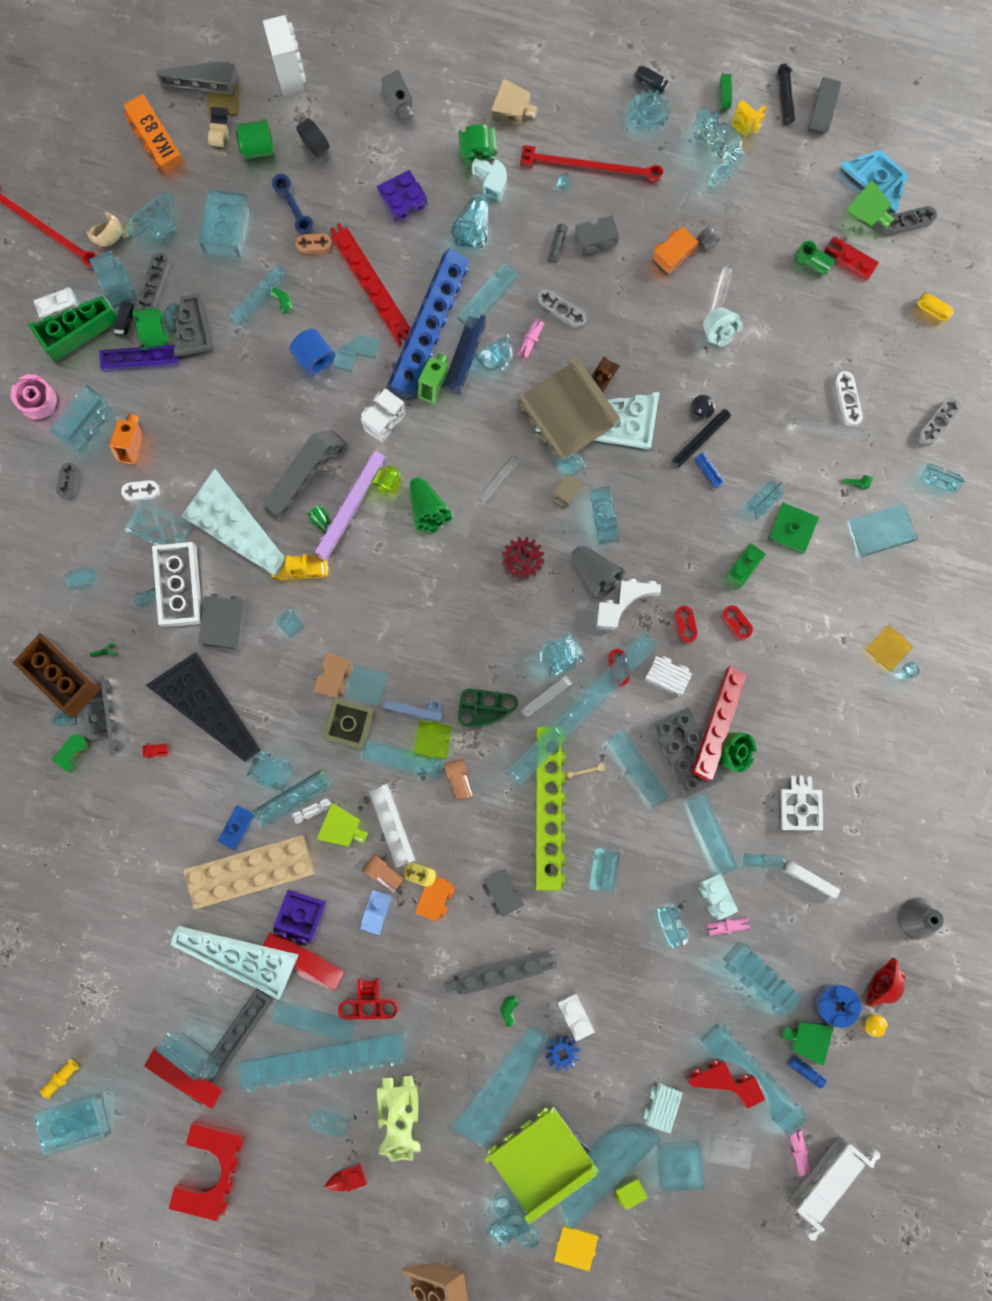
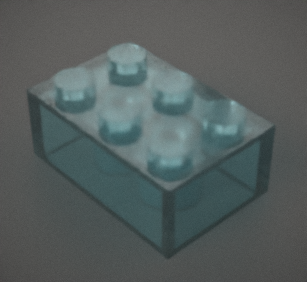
M208 189L199 245L203 253L241 258L250 207L246 194Z
M85 384L49 431L61 443L79 455L80 452H83L88 447V442L91 438L100 432L103 423L112 417L114 409L102 395Z
M101 1092L41 1110L33 1115L43 1157L106 1138L111 1134Z

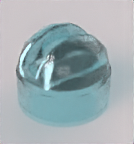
M568 172L561 174L557 178V185L561 189L572 188Z
M914 662L906 663L901 669L902 675L907 679L916 677L920 671L919 666Z

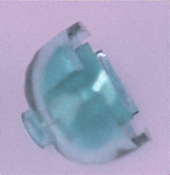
M505 335L503 338L501 337L485 347L483 352H478L475 356L479 363L487 370L499 369L503 371L510 366L509 361L513 358L514 347L508 335Z

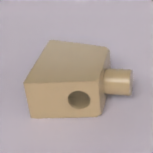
M503 79L491 109V120L520 125L525 115L535 118L538 107L529 104L530 93Z

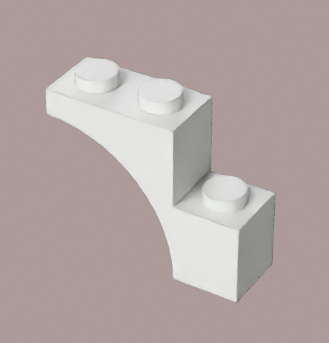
M636 579L621 581L618 604H615L613 600H603V602L599 603L596 629L616 631L619 618L625 608L640 598L659 596L661 585L656 584L655 581L638 583Z

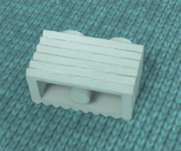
M659 1082L656 1083V1087L652 1086L649 1094L651 1103L649 1107H645L643 1113L645 1124L670 1133L683 1092Z

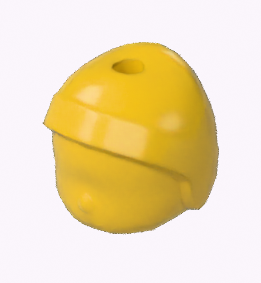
M870 1014L866 1018L864 1029L871 1036L883 1037L888 1024L882 1016Z

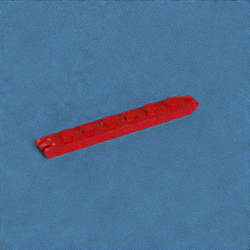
M338 223L336 226L339 232L334 227L330 228L333 234L330 236L333 243L398 346L401 345L402 342L399 337L401 336L406 341L407 335L405 333H409L411 327L347 227L343 228Z

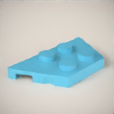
M882 150L874 151L869 155L859 156L857 159L849 162L846 160L841 164L840 167L864 189L871 181H874L892 204L889 211L892 214L897 212L908 174Z

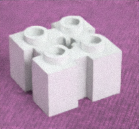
M386 388L382 393L378 392L373 399L374 405L370 406V408L366 407L361 414L364 431L382 444L391 434L392 429L406 415L404 402Z

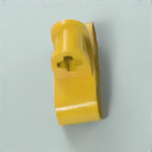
M307 554L302 556L286 555V564L277 577L271 574V579L287 580L327 577L328 559L324 561L315 555Z

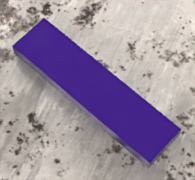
M165 345L141 350L140 347L99 350L100 369L102 371L179 365L178 356L174 357L175 345Z

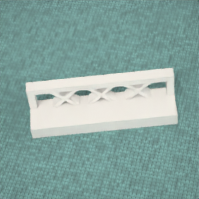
M388 784L369 791L396 868L416 861Z

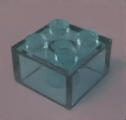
M698 1141L657 1143L659 1186L662 1192L705 1189L702 1145Z

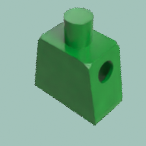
M796 1021L794 1029L783 1026L781 1038L791 1041L789 1049L824 1066L834 1027L824 1023Z

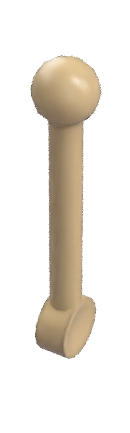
M600 763L597 767L572 773L566 772L565 778L571 779L572 776L597 770L602 772L605 770V765Z

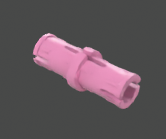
M533 319L530 329L524 334V340L517 351L518 355L521 356L525 350L524 358L529 357L534 344H537L538 336L545 325L543 321H540L538 327H536L539 319Z
M748 917L735 920L727 918L722 922L707 923V929L716 928L715 930H709L708 934L709 936L723 933L730 935L732 932L750 930V924L741 925L742 923H748L749 919Z
M795 1130V1132H789L793 1146L792 1156L796 1160L798 1175L804 1176L806 1172L809 1175L812 1173L807 1156L809 1151L805 1147L802 1130Z

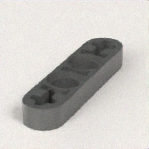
M158 252L152 256L133 311L144 309L143 305L146 306L145 309L156 307L171 264L165 253ZM163 259L165 263H161L159 267L157 261H161ZM158 275L160 277L159 282L155 284L150 283V278ZM146 293L154 294L151 301L144 300Z

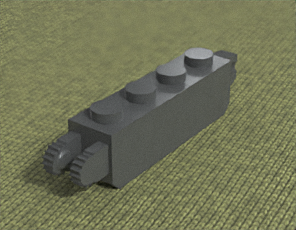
M554 950L541 953L533 952L460 972L458 975L453 976L454 981L444 984L446 993L457 990L458 994L463 993L465 995L543 974V971L558 967L557 962L541 966L539 960L544 957H551L555 954Z

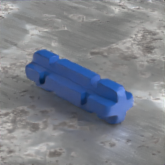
M702 452L696 456L695 460L699 465H702V470L709 480H712L711 483L714 487L718 488L724 483V479L721 475H718L719 472L711 461L707 460V455Z
M797 1056L790 1060L789 1066L792 1069H797L799 1074L810 1082L813 1081V1084L821 1089L825 1086L827 1079L821 1074L818 1075V1072L805 1062L801 1063L802 1060Z

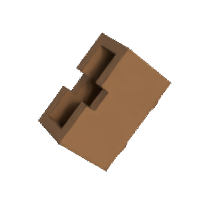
M326 652L321 666L324 672L322 676L318 675L313 691L338 700L339 695L343 696L346 685H344L345 678L351 674V662L348 659Z

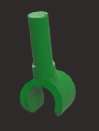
M863 475L861 480L844 478L845 483L859 485L862 489H868L873 480L868 475Z
M109 643L105 649L90 652V657L105 654L116 656L117 651L109 652V648L115 647L116 644Z

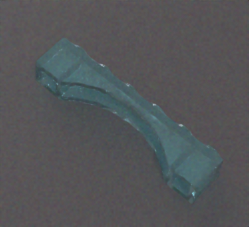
M716 1024L699 1041L716 1059L728 1060L739 1064L755 1076L767 1096L771 1119L790 1138L807 1121L803 1116L805 1111L797 1103L793 1105L788 1100L791 1096L783 1087L780 1089L776 1087L774 1077L768 1071L765 1074L759 1068L761 1063L754 1056L750 1058L745 1053L747 1048L739 1040L735 1042L730 1037L733 1033L725 1025L721 1027Z

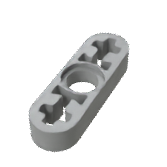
M548 289L539 292L537 303L540 308L574 329L579 330L586 325L587 316L584 311ZM549 297V301L542 302L543 298ZM564 305L567 308V312L560 314L556 308ZM582 317L581 321L574 322L575 318Z
M951 397L941 404L919 432L918 441L920 444L930 446L939 438L960 411L961 404L958 399ZM953 404L952 410L945 414L944 412L948 409V405ZM936 417L944 420L943 426L940 427L935 424L934 420ZM931 429L934 430V432L930 436V439L926 440L925 434H927Z
M567 676L563 677L525 706L521 712L526 718H529L573 683Z

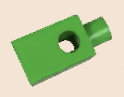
M871 181L846 209L849 215L872 228L878 221L886 228L894 221V218L887 213L892 204L874 181Z
M438 354L436 359L429 358L418 380V398L436 404L448 372V357L444 354Z

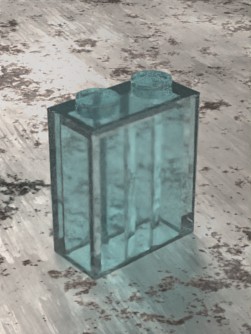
M168 1032L156 1049L158 1053L193 1080H209L217 1074L218 1066L221 1063L220 1060L184 1033Z

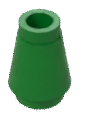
M317 505L307 515L310 517L309 520L326 534V529L332 522L325 508Z

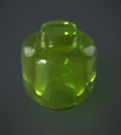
M391 465L381 467L374 479L377 491L386 496L388 493H396L403 479L400 475L401 471Z

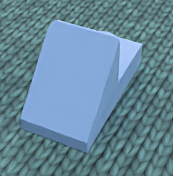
M372 890L363 915L361 930L380 935L391 902V895Z

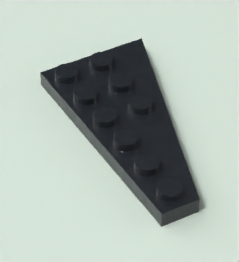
M197 652L145 685L244 762H247L262 751Z

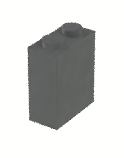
M211 594V597H204L198 643L201 646L241 650L247 603L242 600V597L231 596L230 599H227L219 594Z

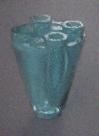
M474 194L452 223L451 234L455 238L457 245L483 248L487 242L488 198L484 194Z

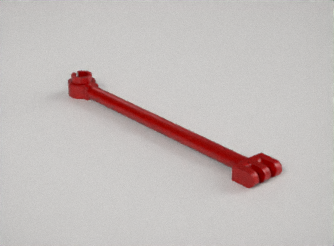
M523 145L522 147L523 152L521 153L520 165L525 167H533L534 161L641 175L649 178L652 182H659L663 176V168L659 165H652L647 168L538 154L535 153L536 146Z
M0 193V202L81 257L86 267H97L99 258L93 251L86 252Z

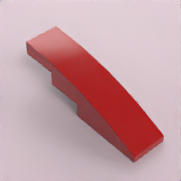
M271 932L262 945L298 954L293 970L298 972L299 976L334 992L344 975L343 971L322 958Z
M154 1047L144 1067L173 1087L211 1109L214 1108L224 1090L207 1080V1077L190 1069L191 1066Z

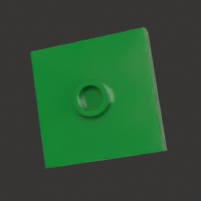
M783 502L768 539L804 554L819 517Z

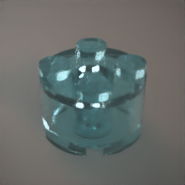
M572 633L562 635L561 639L557 641L549 640L542 644L543 649L540 651V655L550 676H552L553 672L556 675L568 672L577 667L575 663L580 661L582 664L586 660L577 638Z
M260 750L259 753H256L246 777L249 779L254 777L257 779V783L276 791L279 787V790L284 792L293 768H291L292 765H290L289 761L283 758L276 760L271 757L270 753Z

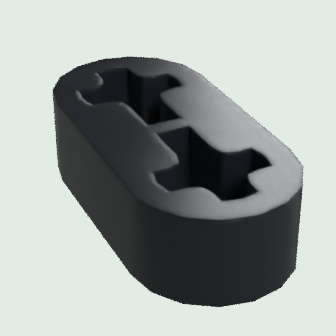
M639 66L634 74L637 82L659 94H663L669 85L668 80L664 76L645 66Z
M122 301L114 326L115 336L122 338L128 336L133 318V303Z

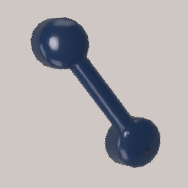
M285 174L275 175L272 179V187L278 196L285 198L297 219L295 222L296 231L300 235L311 234L315 228L314 222L309 216H303L292 196L293 185L291 180Z

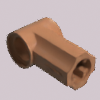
M463 758L445 763V771L448 780L451 782L456 801L472 797Z
M373 854L362 869L365 874L375 881L378 880L393 893L405 879L375 854Z

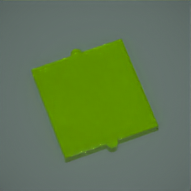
M419 721L414 755L425 756L428 759L438 758L446 760L451 725L437 724L436 721L433 723Z

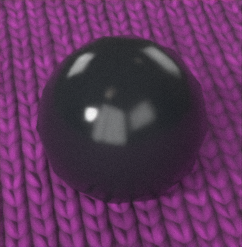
M698 395L692 401L691 410L695 415L707 419L715 411V402L708 395Z

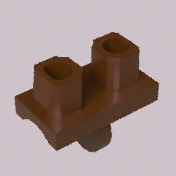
M606 357L602 358L591 375L603 394L620 369L619 364L611 362Z

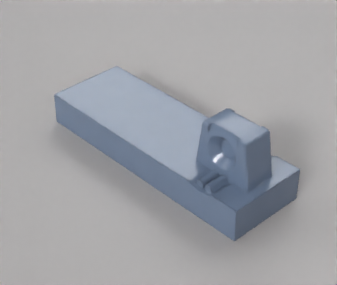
M384 700L382 709L439 723L442 722L443 718L441 702L429 700L426 709Z

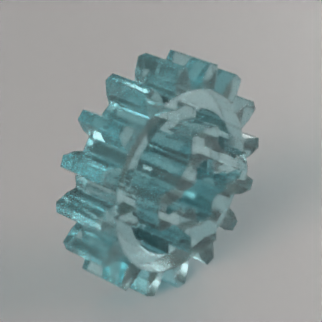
M649 89L648 93L642 90L641 96L636 94L634 100H631V107L629 109L630 119L636 120L635 126L640 124L641 130L645 127H648V131H651L652 127L658 130L659 124L664 126L665 120L668 121L671 110V107L668 106L669 100L664 101L665 95L659 96L658 90L655 93H652L651 89Z

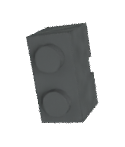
M612 215L598 219L596 224L591 225L590 221L575 227V236L581 254H592L598 249H610L618 244L619 234Z
M506 869L484 880L486 884L482 886L487 896L492 895L495 901L492 903V906L497 915L501 913L502 917L524 906L517 890L513 892L510 887L513 882Z

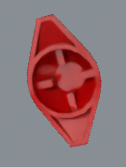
M892 957L875 974L865 1002L868 1006L873 1007L881 1003H895L903 995L906 975L899 970V961Z

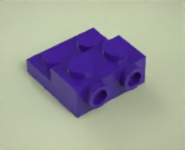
M410 169L376 186L394 221L404 219L409 213L415 210L420 211L428 204L427 196L419 182L415 180Z
M287 890L274 923L273 932L286 940L288 937L296 939L295 942L302 946H307L308 943L312 944L326 902Z

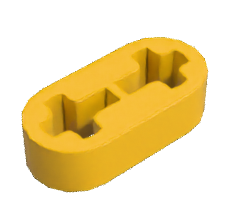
M923 293L917 301L921 309L941 321H949L954 313L951 306L929 293Z

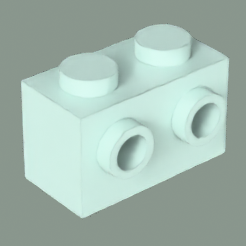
M716 873L699 881L701 886L699 891L702 897L707 899L709 903L707 907L712 917L721 920L738 912L721 873Z

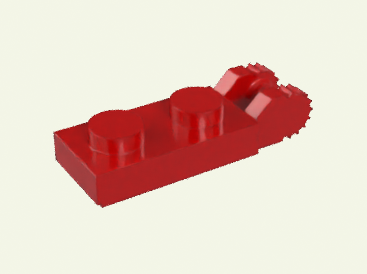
M835 236L832 237L830 240L831 244L842 251L839 253L837 249L827 246L824 249L825 253L835 259L837 263L869 280L879 262L848 243L845 244L842 239Z

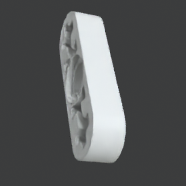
M842 371L835 379L843 421L848 427H856L863 419L854 376L848 371ZM843 377L845 380H848L846 387L844 382H840ZM851 395L854 402L852 404L846 403L844 396ZM853 407L855 408L852 410V414L857 416L855 422H853V419H849L851 408Z
M788 861L784 869L789 874L835 900L841 891L794 862Z

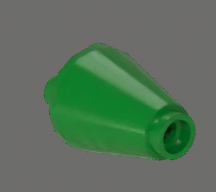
M417 477L410 481V499L413 523L416 530L428 531L430 534L437 532L440 526L453 519L450 508L423 477Z

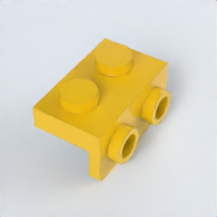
M742 99L737 104L731 124L737 132H741L748 138L752 133L756 134L761 129V122L766 117L765 111L767 107L763 105L756 112Z

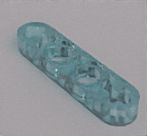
M276 265L232 312L230 320L237 326L242 325L270 295L273 287L277 288L285 279L287 271L282 266Z

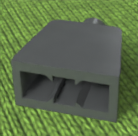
M399 69L382 77L381 92L394 115L401 114L404 121L413 118L414 114L411 110L413 99Z

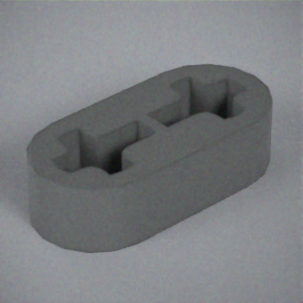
M71 462L61 466L56 487L58 496L66 501L75 497L80 477L79 468ZM71 468L74 471V473H71L70 476H68V474H66V471H69ZM67 483H68V488H69L71 491H70V492H67L66 495H65V494L62 492V490H65V489L67 488Z

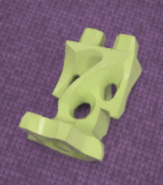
M412 1076L402 1077L401 1087H394L393 1078H382L381 1088L377 1089L379 1128L387 1125V1135L385 1141L379 1147V1154L388 1156L390 1161H413V1153L421 1151L419 1143L412 1140L411 1134L413 1123H418L419 1098L417 1086H414ZM410 1105L412 1106V1112L408 1114L405 1109ZM386 1109H389L388 1119L384 1118V1111ZM397 1120L404 1122L405 1126L403 1129L396 1127L395 1123Z

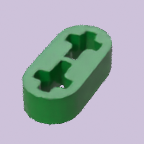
M721 74L720 109H731L732 76L731 74Z

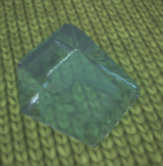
M291 608L275 619L276 623L289 638L304 627V624Z
M60 710L55 713L51 723L56 726L76 725L77 716L73 718Z

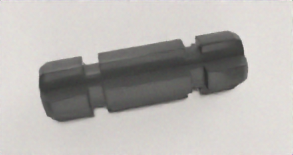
M563 223L557 224L555 230L557 233L554 234L551 244L552 249H550L548 257L553 261L558 260L560 257L559 251L562 250L565 240L564 235H566L568 227Z

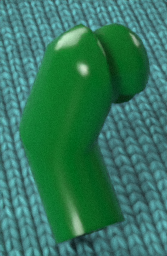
M273 287L270 296L280 301V311L288 313L290 308H292L290 295Z
M515 996L504 999L500 1008L506 1028L516 1024L512 1012L515 1006H518L519 1001Z

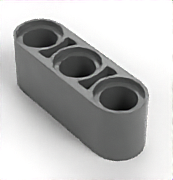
M826 77L822 78L809 128L828 132L841 81Z

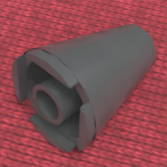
M578 546L572 551L573 556L571 560L597 599L598 597L601 599L616 588L615 582L617 580L621 582L625 570L587 546Z
M913 898L906 901L899 911L902 930L913 938H928L938 931L944 923L943 915L931 901L924 898Z

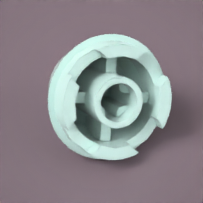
M719 307L708 314L703 322V327L708 341L722 347L733 341L731 337L736 331H741L742 322L737 313L724 307Z

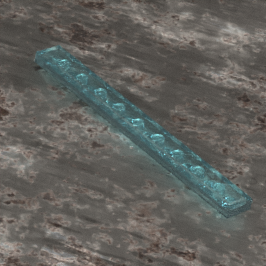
M643 632L505 773L518 786H521L658 645Z

